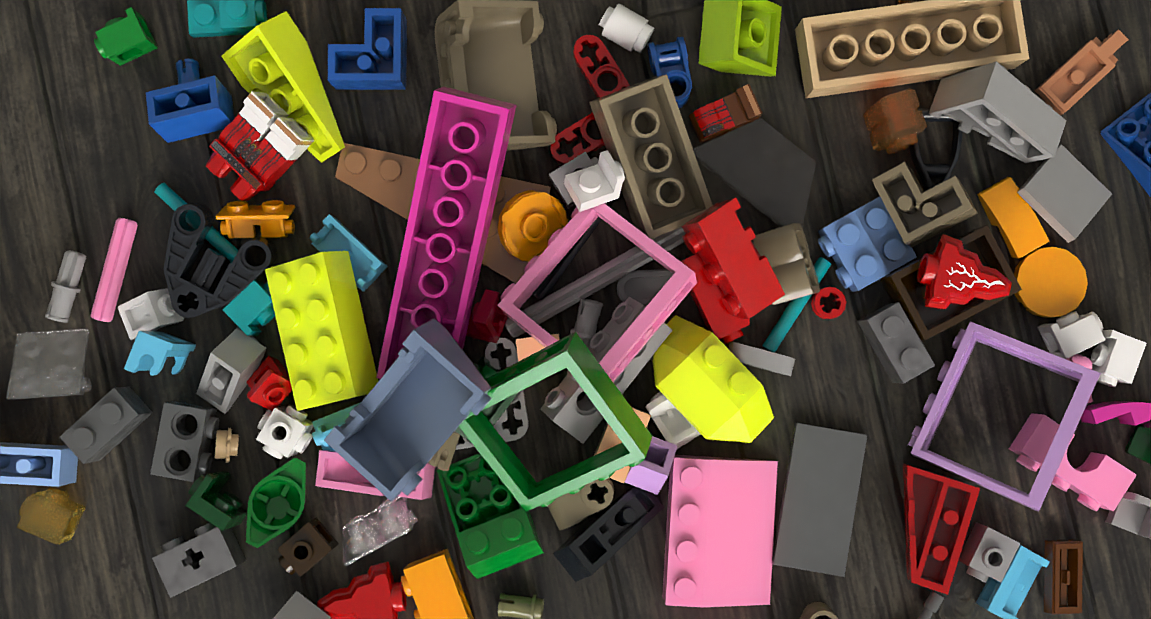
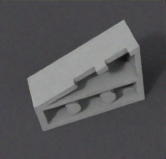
M997 61L941 78L929 111L930 115L938 119L944 114L960 122L958 129L967 134L973 129L989 137L987 144L1024 163L1055 157L1066 124V120L1054 111L1050 105L1041 100L1029 87L1021 83Z

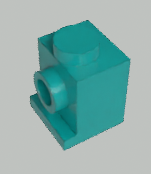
M258 280L252 281L223 309L247 336H258L262 331L257 326L259 324L264 326L275 317L268 281L266 283Z

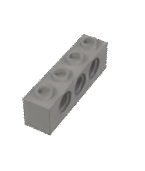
M628 297L625 302L616 307L612 314V319L590 341L588 349L598 362L602 360L645 309L644 305ZM665 323L660 326L613 382L621 394L624 393L672 332V329ZM568 370L567 376L559 386L548 393L541 410L553 422L581 443H584L604 417L586 394L583 399L577 401V397L583 392V389Z

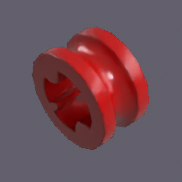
M826 287L813 295L811 307L815 315L822 319L837 318L845 310L846 299L839 289ZM832 294L835 297L832 301H837L836 309H829L826 313L821 309L824 305H820V298H826Z

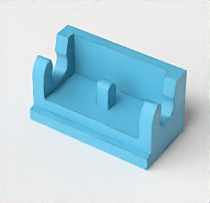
M329 214L322 221L324 227L317 234H311V244L320 252L349 251L356 286L365 292L388 266L337 218Z
M139 331L124 369L133 373L150 370V375H157L162 370L166 358L174 357L176 362L172 367L171 373L178 374L183 369L189 352L194 351L196 344L164 332Z
M1020 545L1002 582L989 577L976 604L1003 619H1018L1015 616L1042 566L1047 568L1050 561Z

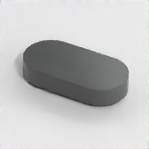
M667 269L632 271L619 279L617 295L622 302L631 297L642 305L647 306L672 277L673 273Z

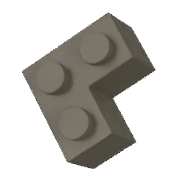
M903 162L872 179L904 243L910 247H914L978 214L964 186L956 176L924 192L913 170Z

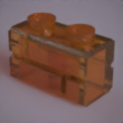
M910 88L884 96L865 111L863 118L867 130L872 131L869 136L874 150L881 151L886 149L889 155L909 148V145L918 142L917 135L923 132L927 125L922 111L917 109L920 104L915 90Z

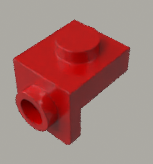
M271 356L266 358L246 382L251 389L247 393L249 400L271 411L278 407L292 391L288 372L279 360Z

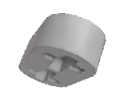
M729 343L728 349L742 364L791 376L795 363L794 358L740 343Z

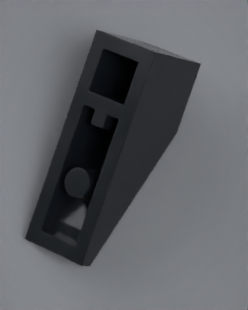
M632 486L579 529L553 555L575 582L592 576L655 517L664 506L653 493Z

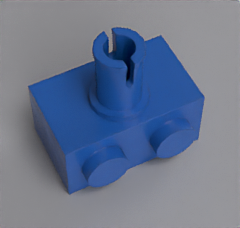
M184 59L186 68H183L182 60L176 62L178 85L146 92L149 125L167 143L223 130L235 119L232 95L216 76L200 79V66L198 61L194 59Z

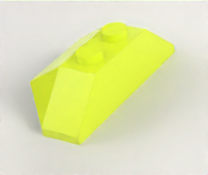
M675 315L666 324L672 329V332L653 355L655 386L705 439L751 443L774 419L763 385L712 332Z

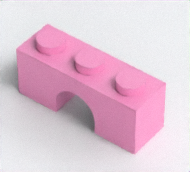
M1031 413L1009 447L1011 451L1019 455L1016 461L1034 472L1038 468L1040 469L1060 424L1046 415ZM1066 450L1051 484L1065 492L1070 488L1079 494L1077 501L1096 512L1099 508L1114 512L1135 479L1136 474L1109 456L1094 452L1090 453L1080 467L1074 469L1067 459Z

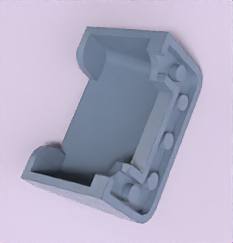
M435 318L417 327L402 343L405 347L399 351V357L365 399L350 411V416L345 420V424L340 427L338 425L335 426L324 439L331 448L391 502L401 492L408 496L423 480L418 475L467 416L471 412L477 416L492 399L487 395L491 386L448 330Z

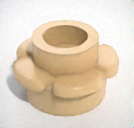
M228 428V430H217L215 459H226V463L230 462V456H237L239 434H232L231 428Z

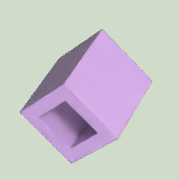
M652 436L647 457L637 466L630 467L625 483L658 495L668 478L677 445Z

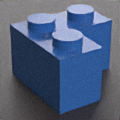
M365 8L364 44H328V81L336 90H406L407 19L401 8Z

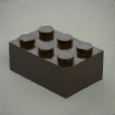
M988 225L973 229L956 239L962 241L964 249L976 253L983 266L997 269L1012 282L1008 296L991 300L973 298L965 305L950 303L946 309L925 307L926 284L919 283L917 280L918 269L923 256L880 279L892 302H899L921 341L939 334L1022 290ZM935 250L929 252L928 254L934 255Z

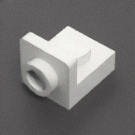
M606 150L600 152L598 164L565 175L564 185L579 212L618 199L625 175L621 164L618 161H614L609 151Z
M168 288L146 292L118 306L130 340L136 339L139 331H155L184 320V317L174 311Z

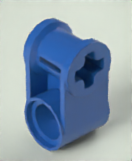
M683 36L677 37L675 42L655 45L653 42L647 43L649 64L654 77L667 74L670 84L676 83L683 88L684 93L680 96H675L678 108H682L687 103L692 90L688 54Z

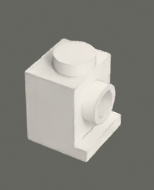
M1074 311L1056 319L1057 323L1042 324L1037 327L1049 352L1064 359L1105 341L1101 332L1103 330L1102 322L1094 312L1078 315L1077 311Z
M1102 330L1105 341L1098 344L1091 355L1092 370L1101 373L1097 382L1110 387H1116L1117 383L1132 384L1147 343L1114 330Z

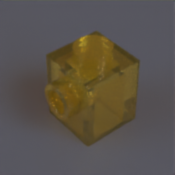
M48 488V490L33 493L25 499L19 511V515L22 517L17 528L58 545L72 540L86 507L69 500L70 495L59 489Z

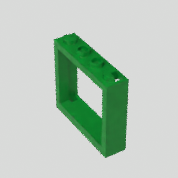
M576 332L486 378L485 380L491 386L487 395L492 399L484 409L567 368L622 443L536 482L482 411L477 416L471 412L459 426L526 512L538 506L546 507L564 494H575L586 484L597 479L599 481L606 480L615 471L626 466H637L647 457L652 440L651 433Z

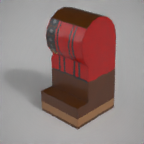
M747 84L737 89L736 92L695 110L688 117L701 143L718 136H724L758 121L762 111L750 84Z

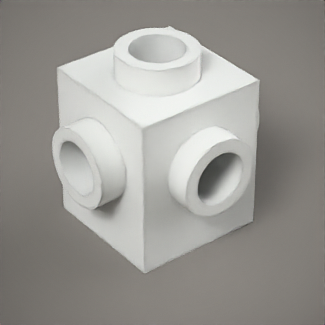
M293 405L275 407L273 411L267 410L257 426L261 431L256 440L265 444L263 450L278 459H282L283 456L288 458L297 455L298 452L302 454L313 437L310 432L314 426L310 420L306 419L307 413L302 410L297 411ZM281 426L286 429L287 434L285 438L277 435Z

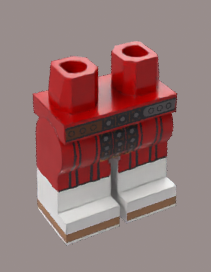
M251 91L244 100L245 106L235 119L224 128L219 138H216L209 146L214 153L206 164V167L219 178H225L232 169L240 176L230 189L241 201L250 200L259 191L270 190L276 183L275 181L315 141L293 118H287L289 115L267 93Z

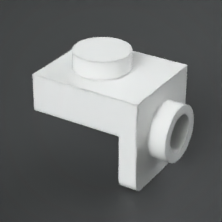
M661 392L653 396L650 403L645 406L665 440L677 445V449L701 435Z

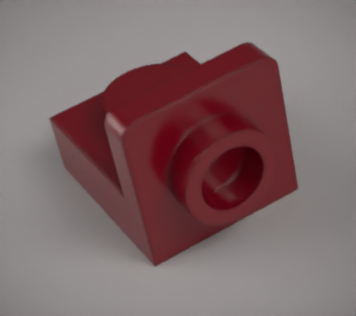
M485 290L481 301H478L473 307L466 336L497 344L508 318L497 306L501 302L499 292Z

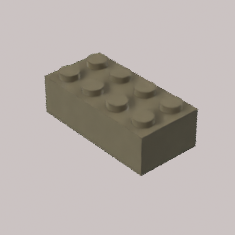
M667 74L652 77L589 102L606 150L609 151L613 160L618 161L623 168L625 180L622 183L621 191L633 224L637 229L650 239L680 228L713 206Z

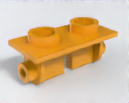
M280 200L266 201L262 205H248L246 201H233L227 203L216 215V220L225 219V221H221L220 231L222 235H228V238H255V225H260L261 237L287 238L288 234H294L295 232L294 220H288L295 209V205H284V202Z

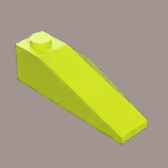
M287 11L257 25L222 55L234 76L249 94L251 91L267 93L289 115L287 118H293L315 140L307 150L321 163L345 148L308 43Z

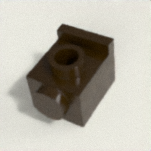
M316 517L277 549L281 553L278 560L289 574L292 575L297 572L301 577L337 547L339 543ZM299 545H303L308 549L307 557H303L297 550Z

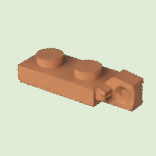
M1119 29L1115 33H1111L1102 42L1095 37L1084 44L1046 79L1035 92L1059 115L1064 114L1116 66L1115 63L1118 59L1113 54L1129 39Z

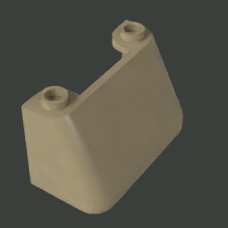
M457 0L438 16L435 23V44L441 87H448L516 104L507 151L543 147L555 143L557 133L556 121L548 111H539L531 52V43L538 38L544 27L543 16L539 13L538 1Z

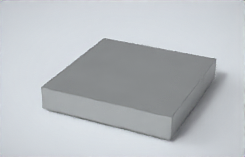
M1062 144L1058 146L1055 157L1045 159L1017 192L1068 243L1079 236L1112 195Z

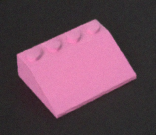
M690 455L674 456L669 473L662 594L665 605L687 607L770 605L778 461Z

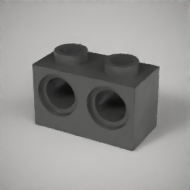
M177 401L164 402L150 474L195 482L201 475L205 476V474H208L213 461V454L209 453L211 439H215L219 429V418L216 417L217 409ZM189 414L193 415L197 420L198 425L194 433H190L185 427V419ZM182 450L186 451L191 458L190 466L187 469L183 468L178 461L179 453Z

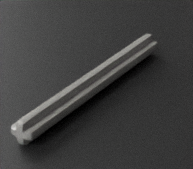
M680 227L652 240L666 251H669L684 242L682 236L686 233ZM635 246L545 297L543 300L522 310V312L539 325L580 301V298L585 299L652 261L653 258L638 246ZM510 318L506 320L505 326L512 337H518L526 332Z

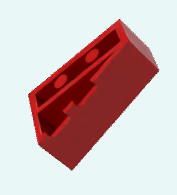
M735 197L714 204L682 225L681 227L686 233L682 237L689 250L693 254L698 253L705 263L702 270L707 279L713 285L718 284L725 295L722 298V302L732 316L737 315L739 318L750 319L784 296L785 293L767 257L764 255L760 256L751 240L756 238L750 226L745 229L742 227L735 213L741 206Z
M903 464L907 578L911 583L948 595L980 488Z

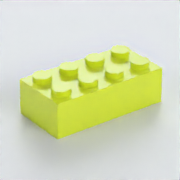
M349 251L320 252L265 269L297 411L368 395L378 383V378H376L377 373Z

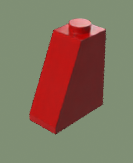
M697 253L682 260L681 262L695 272L697 284L691 289L690 293L708 331L712 332L718 339L722 338L724 344L743 336L744 334L741 329L750 325V319L739 318L737 315L732 316L722 302V298L725 296L718 284L713 285L702 270L705 263L700 255Z

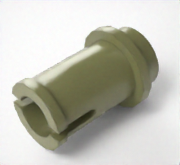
M501 593L498 617L542 619L544 599L538 598L537 594H533V597Z

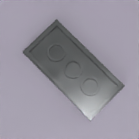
M795 422L772 557L773 565L845 577L867 442L866 434Z

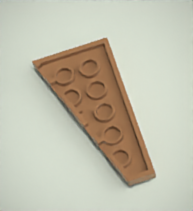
M344 143L345 148L341 150L335 177L408 220L420 159ZM501 176L482 264L516 284L525 274L524 269L528 262L512 256L501 244L497 230L499 215L506 202L516 194L527 190L543 191L550 195L551 187Z

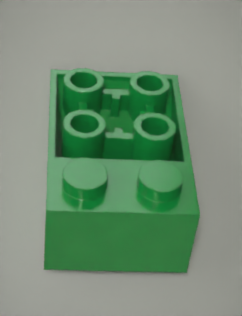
M480 453L451 464L448 471L437 470L466 567L476 579L544 553L530 512H526Z

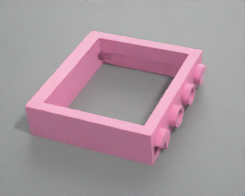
M605 203L579 212L576 206L571 215L572 219L563 229L560 228L552 234L548 241V247L540 256H535L528 262L524 269L525 274L516 284L513 283L504 290L500 298L501 302L497 306L506 316L544 347L557 342V339L522 312L520 308L593 222L600 217L673 273L672 277L599 362L612 382H614L697 284L694 271Z

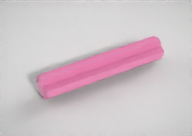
M118 218L115 222L91 312V318L103 322H111L113 320L138 226L135 221Z

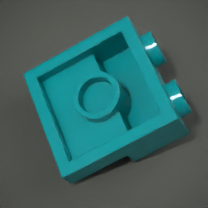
M187 0L189 35L193 38L246 35L257 25L267 21V7L264 0Z

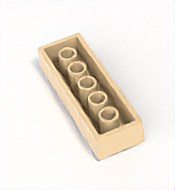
M927 0L802 18L795 29L805 99L939 80L996 61L1007 70L1015 69L1029 59L1020 0Z

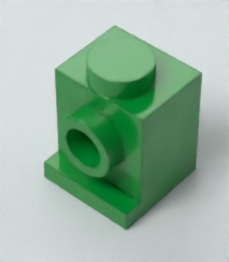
M132 7L125 10L128 17L111 19L105 24L104 28L96 31L98 38L94 39L96 48L104 59L109 58L120 66L158 48L145 18Z

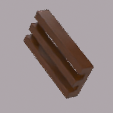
M1076 539L1045 540L1044 558L1050 561L1047 568L1044 567V612L1049 614L1082 613L1083 541ZM1067 549H1068V570H1067ZM1067 585H1068V605H1067Z

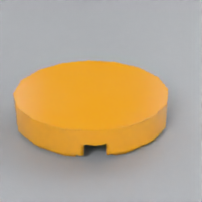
M527 190L516 194L506 202L499 215L497 230L500 242L506 251L519 260L529 262L533 257L540 256L548 247V241L552 234L560 228L563 229L568 224L566 210L558 199L543 191Z
M1057 247L1036 249L1019 262L1014 272V276L1022 289L1015 293V296L1019 303L1021 302L1027 308V311L1036 316L1045 318L1064 316L1075 310L1086 294L1088 285L1086 270L1080 260L1066 249Z

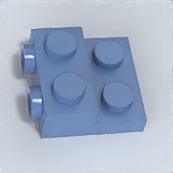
M881 197L872 200L818 230L821 236L818 239V243L827 257L832 256L838 266V269L835 270L837 278L844 288L847 289L849 287L852 292L863 289L890 274L891 271L917 258L912 247L904 243Z

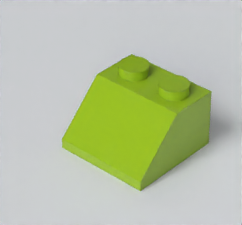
M704 0L699 64L720 72L776 76L782 6L768 0Z

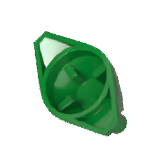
M293 458L262 479L254 487L249 496L247 508V544L259 548L288 530L297 522L305 505V462Z

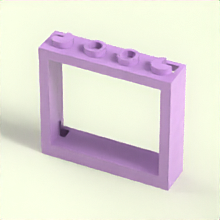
M970 321L967 329L961 328L954 339L952 348L957 349L952 362L945 361L940 370L937 380L941 381L942 385L937 395L931 393L926 401L923 413L928 416L923 427L916 426L912 432V437L908 444L913 447L911 454L1039 512L1101 373ZM977 341L1079 382L1029 494L928 450Z

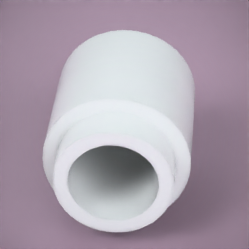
M618 4L615 9L609 6L599 23L604 28L602 36L630 52L634 49L641 53L654 31V27L648 24L649 20L621 4Z

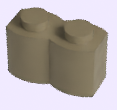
M793 223L755 235L756 238L753 239L755 248L760 256L764 255L767 257L785 293L784 296L773 302V305L820 292L818 278L800 223Z

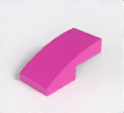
M1111 401L1092 404L1085 407L1080 419L1084 423L1098 424L1118 417L1120 424L1138 425L1151 420V403Z

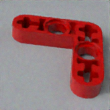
M584 35L576 41L573 51L574 60L597 98L630 86L599 37ZM586 44L589 48L596 46L595 58L599 65L604 60L608 63L597 68L593 74L589 72V70L594 69L591 59L588 56L581 57L583 46ZM604 73H611L617 78L618 85L612 91H604L598 86V78ZM593 112L555 136V143L551 144V155L558 164L564 165L584 152L589 155L605 145L603 139L594 140L587 135L586 128L588 124L596 121ZM580 130L583 141L589 147L583 149L582 143H579L572 149L573 156L568 158L565 153L559 155L557 152L560 150V142L564 140L567 144H571L577 140V135L574 132Z

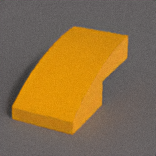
M1007 177L977 195L991 225L998 226L1011 256L1019 259L1048 243L1049 239L1031 206L1017 193L1019 190L1018 186L1011 177Z

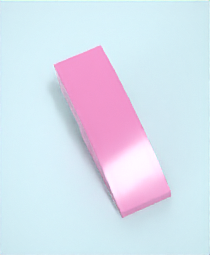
M319 450L315 486L385 496L336 451ZM427 463L418 474L423 479L408 496L401 492L398 497L419 500L431 498L435 467Z

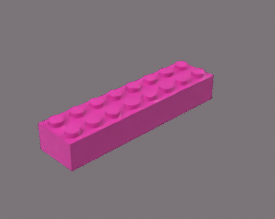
M448 87L434 90L376 378L381 379L399 357V351L405 347L402 343L410 333L434 318L448 330L463 350L516 104Z

